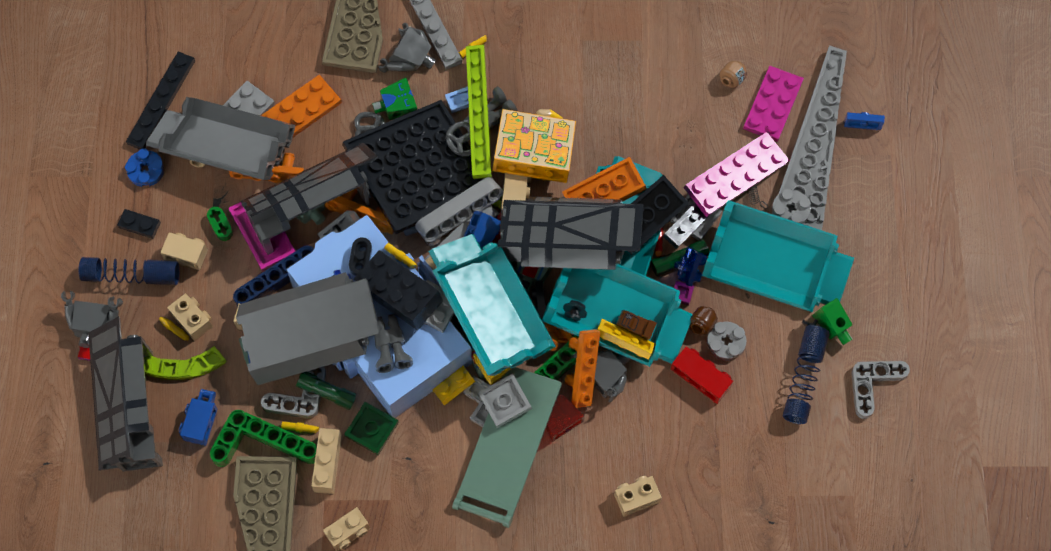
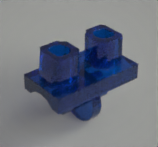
M687 247L685 256H682L681 261H676L674 267L679 269L677 273L679 275L678 279L691 287L693 283L700 282L702 274L697 270L698 265L706 264L707 256L692 247Z

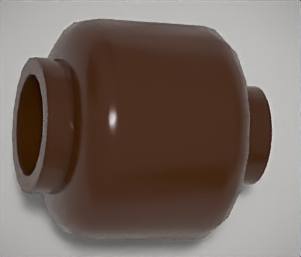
M698 307L690 318V328L698 335L709 334L718 321L715 311L710 307Z

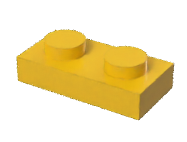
M462 366L432 390L445 406L472 385L475 380L466 368Z

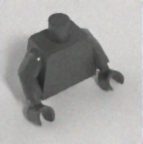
M403 23V29H398L402 37L389 58L390 62L388 63L384 58L380 60L384 66H378V68L383 73L389 70L416 71L421 64L431 69L436 61L427 55L431 44H429L424 32L409 27L407 23Z
M63 291L61 298L66 302L64 309L69 329L74 332L76 337L80 338L79 346L89 348L88 332L118 317V307L123 304V301L119 298L115 305L113 296L108 299V305L82 301L72 303L75 293L70 291L71 298L67 299L66 292Z
M601 350L598 351L594 386L603 397L609 396V402L611 403L624 390L627 381V370L624 365L630 361V358L621 354L615 356L610 350L605 352ZM577 351L571 357L572 359L577 358Z

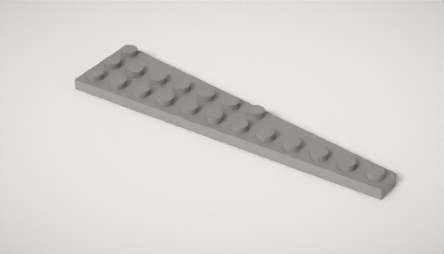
M830 45L779 191L780 194L785 189L796 190L809 198L811 211L804 225L822 230L847 53L845 50ZM793 205L787 206L789 212L796 211Z

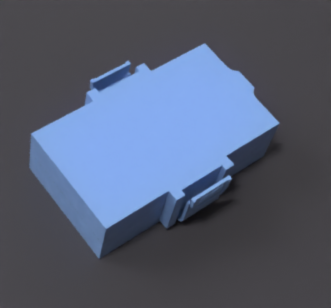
M368 215L342 232L329 233L315 243V248L310 254L287 269L293 288L345 272L354 281L356 276L349 269L352 244L357 238L364 237L372 244L371 258L380 250L424 281L428 280L440 286L432 268L422 255L419 257L420 262L417 263V271L415 268H410L403 262L398 261L395 256L386 251L384 247L388 241ZM365 247L359 249L361 252L366 250ZM410 253L406 254V256H408L414 261V258L410 255ZM358 265V266L356 267L357 270H360V269L363 268V266H361V265ZM372 299L376 317L382 316L385 324L384 330L390 329V326H388V315L393 313ZM396 316L405 338L402 348L413 359V365L407 369H398L396 367L394 349L390 347V355L394 365L393 369L387 373L376 371L375 366L380 359L381 351L375 347V335L368 337L369 344L367 345L365 355L337 362L333 365H336L339 371L345 369L350 379L359 374L387 413L396 418L433 392L432 389L460 367L464 366L466 368L472 364L471 347L451 321L444 333L426 324H423L419 330H416Z

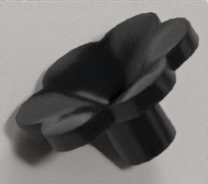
M571 300L563 306L567 318L580 321L581 318L587 316L585 305L579 301Z

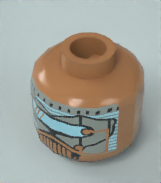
M739 61L728 62L720 71L721 82L730 88L738 87L747 77L746 67Z

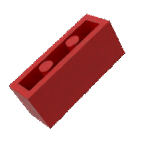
M686 346L671 365L670 370L716 404L721 401L732 387L733 380L731 376L724 371H719L710 360H704L700 357L699 352L693 348L690 349Z

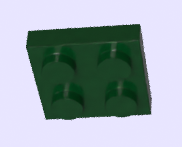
M364 402L344 436L379 456L397 427L399 420Z

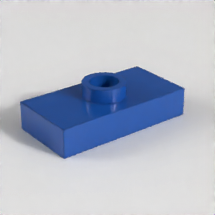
M847 112L844 127L881 130L885 116L873 115L867 112Z

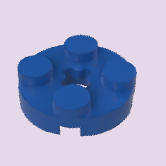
M140 149L134 153L125 165L130 181L140 187H143V185H155L164 174V164L161 157L147 149ZM144 165H148L149 170L141 171V167Z

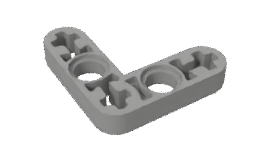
M904 361L856 363L851 373L856 415L862 419H867L874 412L872 381L904 380L910 372L909 365ZM870 367H872V376H870V372H865L863 376L860 375V372H856L859 368H862V371H869ZM883 367L886 374L883 376L878 375L875 368ZM901 367V370H904V372L900 375L899 371L894 370ZM865 386L868 389V394L861 395L858 392V387ZM863 400H866L865 407L869 409L867 413H864V410H860L863 406Z
M323 366L319 368L321 373H318L317 377L325 381L326 370ZM316 369L309 370L307 372L314 374V372L312 371H315ZM303 390L302 397L267 393L262 397L261 404L263 409L269 413L313 418L318 413L321 396L317 394L311 395ZM273 399L274 403L280 404L281 409H278V404H271V407H268L266 402ZM293 401L295 403L294 409L286 410L284 408L285 403ZM299 403H301V407L305 408L311 405L314 410H310L309 413H307L306 409L300 408V412H298Z

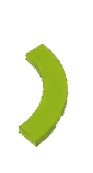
M215 346L187 360L160 359L154 356L143 357L145 375L164 380H185L199 377L214 371L227 362Z

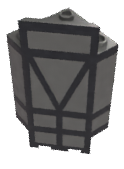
M364 142L240 201L267 255L274 252L270 238L291 229L289 220L355 188L366 207L370 205L369 198L371 195L368 191V180L363 171L360 172L358 168L378 159V156Z
M529 197L528 200H504L503 216L501 217L500 225L501 240H498V246L503 248L509 261L521 262V266L616 270L617 265L621 263L624 251H640L643 204H624L622 199Z
M118 316L88 332L99 471L120 468L125 472L163 466L162 457L155 451L154 431L149 423L143 358L153 356V351L141 336L129 335L127 338L122 339L121 321Z

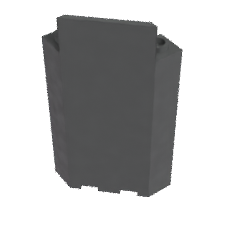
M186 97L182 104L183 113L167 110L148 138L146 146L157 148L163 153L250 177L270 180L273 176L272 169L274 165H279L284 157V154H282L284 148H289L292 142L295 125L201 99Z
M346 272L239 304L236 316L238 325H242L244 336L241 337L244 352L248 351L250 363L247 364L248 371L257 385L365 355L367 345L369 344L368 337L380 332L367 279L354 282L348 277Z

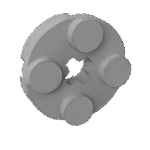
M785 189L774 199L772 212L776 216L804 224L810 215L811 202L801 192ZM793 205L796 211L789 212L787 206Z
M732 322L716 323L707 337V345L712 354L724 361H730L740 356L744 352L747 342L744 329ZM729 337L732 343L724 345V341L721 339Z

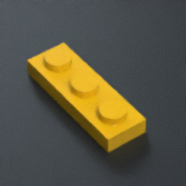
M601 319L597 328L600 331L601 339L608 340L620 348L627 349L637 356L649 360L655 343Z

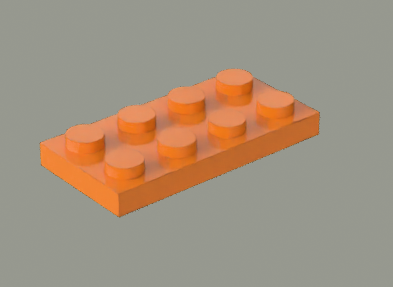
M319 74L261 116L294 124L293 137H295L339 106L342 100Z
M628 157L562 191L565 198L622 199L623 202L647 188L631 158Z

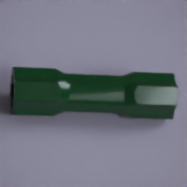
M701 240L676 252L654 258L650 263L655 275L659 276L691 261L708 257L710 252L706 242Z
M307 371L300 374L296 383V387L331 400L336 405L347 410L351 409L357 395L345 388H339L323 381Z

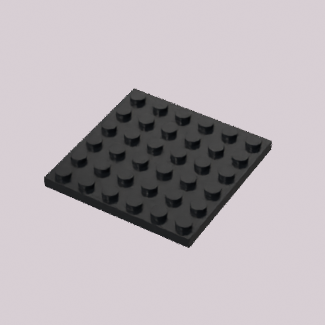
M442 100L347 139L342 143L346 151L364 142L378 156V159L358 169L360 172L363 171L365 173L369 191L395 234L416 226V223L421 218L485 179H473L471 155L459 156L448 147L446 133L455 124V121ZM459 128L452 133L457 138L463 136ZM468 142L462 144L464 151L471 149Z

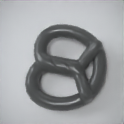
M374 112L359 113L354 119L355 136L378 127L379 124H385L384 119L381 115ZM365 117L376 119L374 125L361 126L359 122Z
M463 121L457 122L448 129L446 143L459 156L471 155V149L464 151L462 148V144L470 140V124ZM465 127L468 133L457 138L452 134L456 129Z

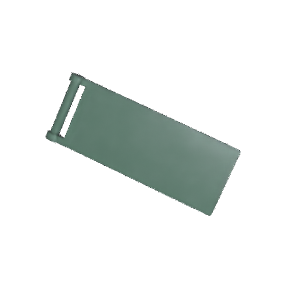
M517 367L510 369L502 379L513 374L532 409L499 428L496 427L488 413L464 479L452 505V508L455 510L462 509L502 523L507 528L511 526L521 493L562 386L560 381ZM466 496L507 510V515L503 516L463 502V498Z

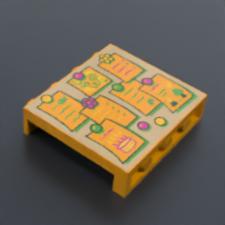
M502 109L492 171L567 183L576 121Z

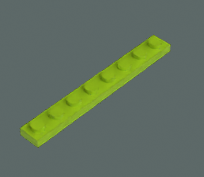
M484 45L466 46L473 179L492 177L485 47Z

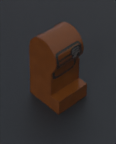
M625 310L621 311L616 323L617 326L647 340L651 339L657 324L652 320L636 316Z

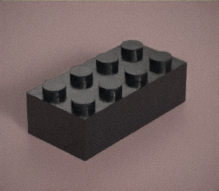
M664 175L631 203L643 204L640 247L689 205V202ZM628 251V252H629L631 255H633L636 251Z
M380 250L354 278V281L366 278L372 299L416 330L421 328L443 302L439 290Z

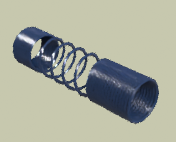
M82 257L79 262L78 272L79 279L87 282H101L105 277L110 283L115 277L116 281L121 283L125 277V280L131 283L135 277L138 284L144 280L146 284L176 286L179 281L180 268L178 261L144 260V274L142 280L138 282L136 278L137 261L135 259L133 263L134 274L129 282L126 277L127 260L124 259V274L121 281H118L116 277L117 259L115 258L113 263L114 274L109 281L106 276L107 259L105 258L103 262L104 274L100 280L102 273L100 258Z
M816 325L805 327L798 354L799 358H797V363L800 366L795 367L794 371L797 375L792 377L794 385L789 388L793 394L788 395L783 412V418L795 424H806L808 422L811 405L803 400L789 399V397L795 395L805 400H813V397L807 394L794 393L791 388L798 386L809 391L816 389L811 385L797 384L794 378L800 376L805 380L818 381L814 376L798 374L796 369L802 367L812 372L821 371L815 366L801 365L799 359L801 358L811 363L823 362L830 334L823 327ZM806 367L815 368V369H817V370H811V369H808V368H806ZM803 376L811 377V378H814V379H816V380L808 379V378H805V377H803Z

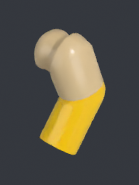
M539 109L536 112V115L563 119V117L551 109Z

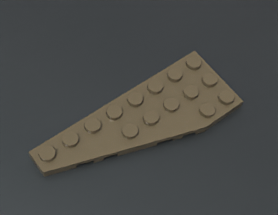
M336 0L322 65L376 73L383 44L377 0Z
M236 457L233 496L247 551H291L297 472L296 457Z

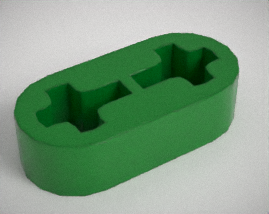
M219 207L210 208L207 212V218L217 238L221 241L231 239L233 230L223 210ZM214 213H217L220 221H216L213 216ZM221 226L224 227V229L227 231V234L224 235L220 229Z

